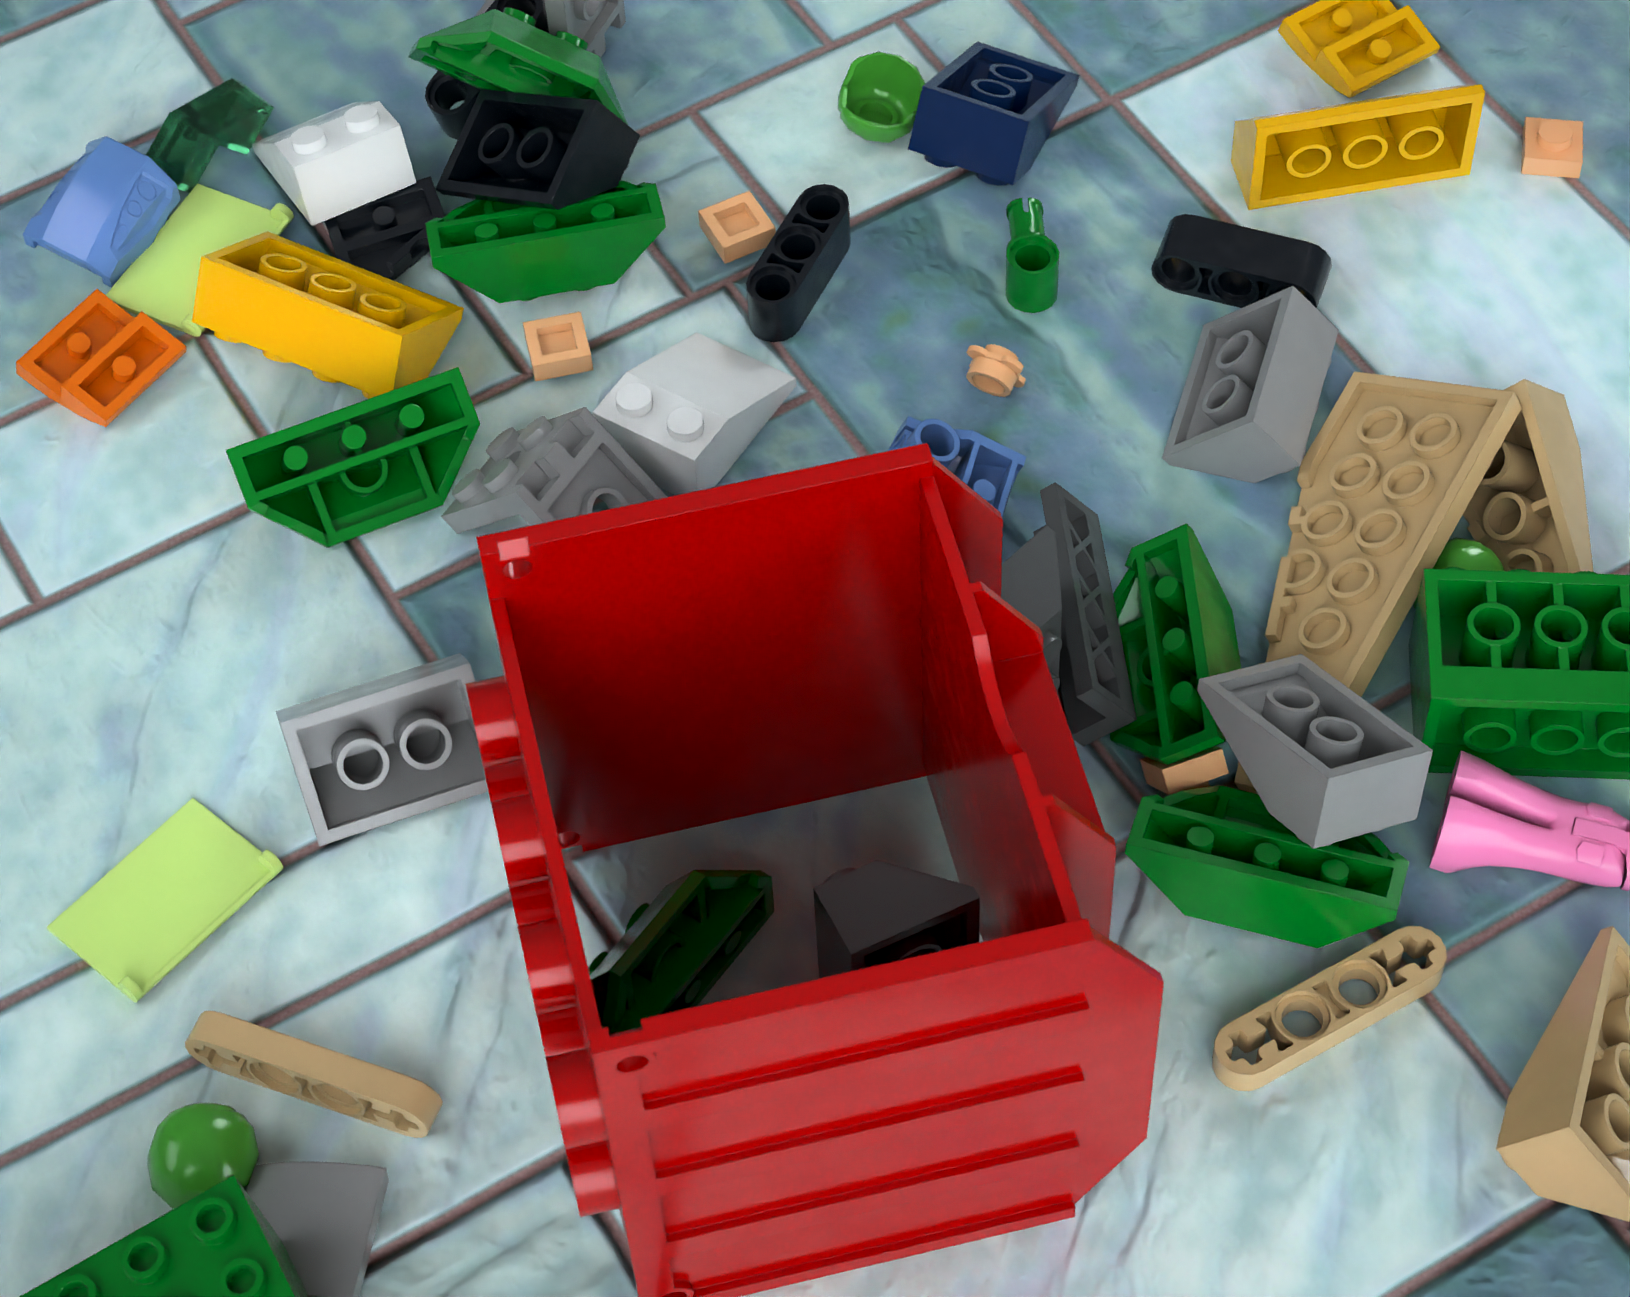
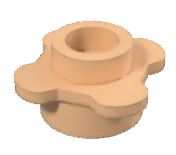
M988 344L985 348L977 345L968 347L966 353L972 358L966 378L973 386L985 393L999 397L1009 396L1013 387L1020 388L1024 386L1026 379L1020 374L1024 366L1018 361V357L1012 351L995 344Z

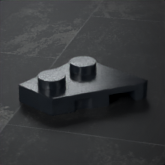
M431 176L417 180L416 184L324 221L336 258L394 281L428 253L430 249L425 223L434 218L445 217Z

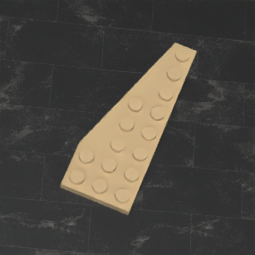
M1354 371L1299 468L1297 482L1301 487L1298 506L1291 507L1288 526L1292 531L1288 555L1280 559L1265 637L1269 642L1266 662L1303 654L1362 697L1419 594L1423 570L1433 569L1522 409L1514 391ZM1238 762L1235 784L1239 790L1258 794Z

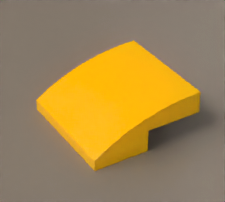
M1320 0L1283 19L1278 29L1283 39L1305 64L1327 84L1348 98L1436 54L1440 49V45L1409 5L1397 10L1390 0Z

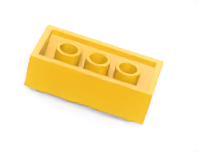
M1482 84L1453 86L1235 121L1231 164L1248 210L1470 175L1485 91Z
M267 231L201 256L192 322L213 330L214 335L221 340L233 343L243 342L263 350V355L270 360L284 363L292 362L312 370L313 376L320 380L333 383L342 382L362 390V395L370 399L428 378L459 325L464 308Z

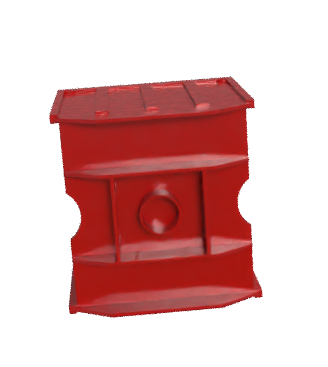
M928 443L476 537L503 676L470 682L465 685L579 1215L581 1218L615 1209L620 1210L638 1297H740L1075 1217L1074 1204L1147 1138L1164 982L1159 971L1109 939L1117 847L1114 838L1104 830L1043 654L1044 637L1042 631L1037 625L1001 598L1003 536L1001 513L932 456ZM927 776L959 882L973 886L980 897V934L983 942L640 1019L642 1027L609 1035L608 1027H601L561 849L581 845L583 852Z

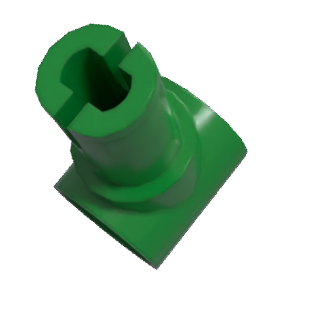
M1029 197L1028 212L1023 210L1022 198L1012 200L1006 208L1011 240L1006 247L1005 295L1008 303L1015 309L1027 313H1037L1050 308L1057 300L1059 250L1057 245L1045 235L1042 203L1036 198Z

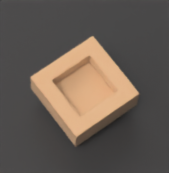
M1525 117L1522 132L1521 174L1579 178L1583 163V121Z
M750 190L698 211L700 228L725 264L766 248L776 233L775 226Z
M581 311L523 322L525 340L535 382L593 370L592 356Z
M1217 746L1169 765L1147 757L1140 759L1146 783L1168 795L1183 790L1210 787L1209 780L1229 774L1223 749Z

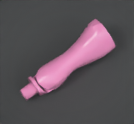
M1460 750L1447 790L1443 816L1434 842L1429 868L1444 873H1453L1485 866L1519 868L1542 872L1589 885L1613 888L1620 886L1621 890L1629 891L1630 820L1613 811L1611 807L1594 802L1575 801L1540 789L1477 756Z

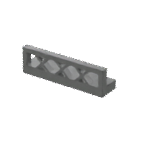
M1054 482L1040 490L1046 525L1056 532L1062 602V647L1059 661L1060 688L1065 717L1073 740L1084 747L1136 721L1137 717L1098 515ZM1045 526L1034 531V535H1036Z

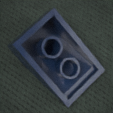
M977 41L922 86L908 150L925 155L924 158L927 162L939 167L952 168L958 166L976 172V176L988 184L998 186L1014 185L1031 169L1077 87L1080 75Z

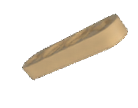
M1406 926L1397 929L1229 1022L1219 1030L1214 1041L1212 1068L1216 1077L1225 1086L1237 1091H1252L1261 1088L1430 993L1439 985L1447 959L1446 947L1442 939L1432 930L1421 926ZM1406 952L1413 959L1420 958L1421 956L1426 957L1425 969H1421L1416 963H1409L1398 969L1403 953ZM1395 972V977L1392 986L1391 980L1388 975ZM1360 979L1374 987L1377 998L1371 1003L1356 1005L1342 997L1339 986L1345 981ZM1306 1011L1318 1019L1321 1029L1308 1037L1297 1036L1290 1033L1284 1027L1282 1019L1290 1012ZM1266 1029H1268L1271 1041L1264 1044ZM1238 1046L1244 1053L1259 1048L1256 1064L1250 1065L1244 1058L1232 1061L1233 1047Z
M204 1011L201 1013L185 1041V1048L190 1055L205 1066L216 1071L413 1138H423L428 1135L443 1103L440 1095L435 1090L415 1078L216 1011Z

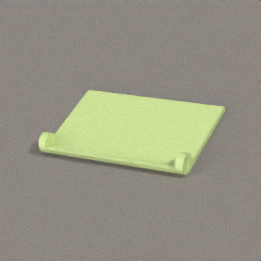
M197 183L159 230L154 242L127 268L106 296L126 311L137 315L142 311L155 322L189 335L200 337L206 327L193 323L192 317L201 256L267 231L280 236L293 220L294 214L289 207L282 203H276L269 210Z
M192 798L47 926V930L136 1003L284 868L281 861L271 851L266 849L261 852L206 807Z

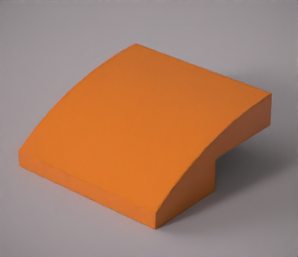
M96 289L16 361V374L40 392L77 415L107 427L186 353V345L142 311L134 318L100 290Z

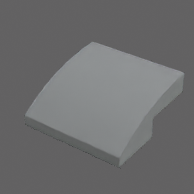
M314 1161L255 1165L246 1192L282 1240L309 1297L360 1296L389 1182L386 1168L361 1164Z

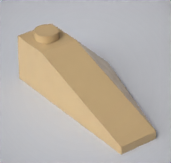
M1523 379L1504 389L1515 392L1522 409L1463 513V516L1469 523L1467 529L1475 541H1479L1494 551L1502 562L1505 571L1525 569L1532 572L1552 573L1594 572L1581 451L1565 396Z
M1613 926L1600 930L1508 1096L1496 1150L1501 1154L1505 1164L1510 1169L1515 1170L1537 1196L1630 1222V946Z

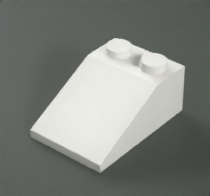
M380 101L354 102L252 143L254 153L311 226L417 183L401 126Z
M696 332L627 371L592 414L659 488L674 495H680L716 487L797 386L796 377Z

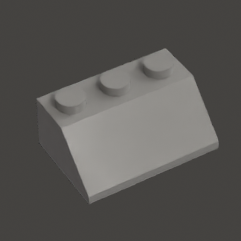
M1294 286L1203 325L1162 459L1171 466L1250 483H1257L1280 473H1288L1300 466L1306 453V444L1314 416L1319 407V398L1327 370L1331 364V356L1339 330Z
M461 653L275 711L319 846L489 792L465 685L466 683L475 682L470 663Z

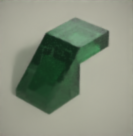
M231 78L170 112L147 151L146 156L150 157L177 184L179 190L190 193L200 180L218 146L245 155L249 153L252 143L257 139L274 107L241 81Z

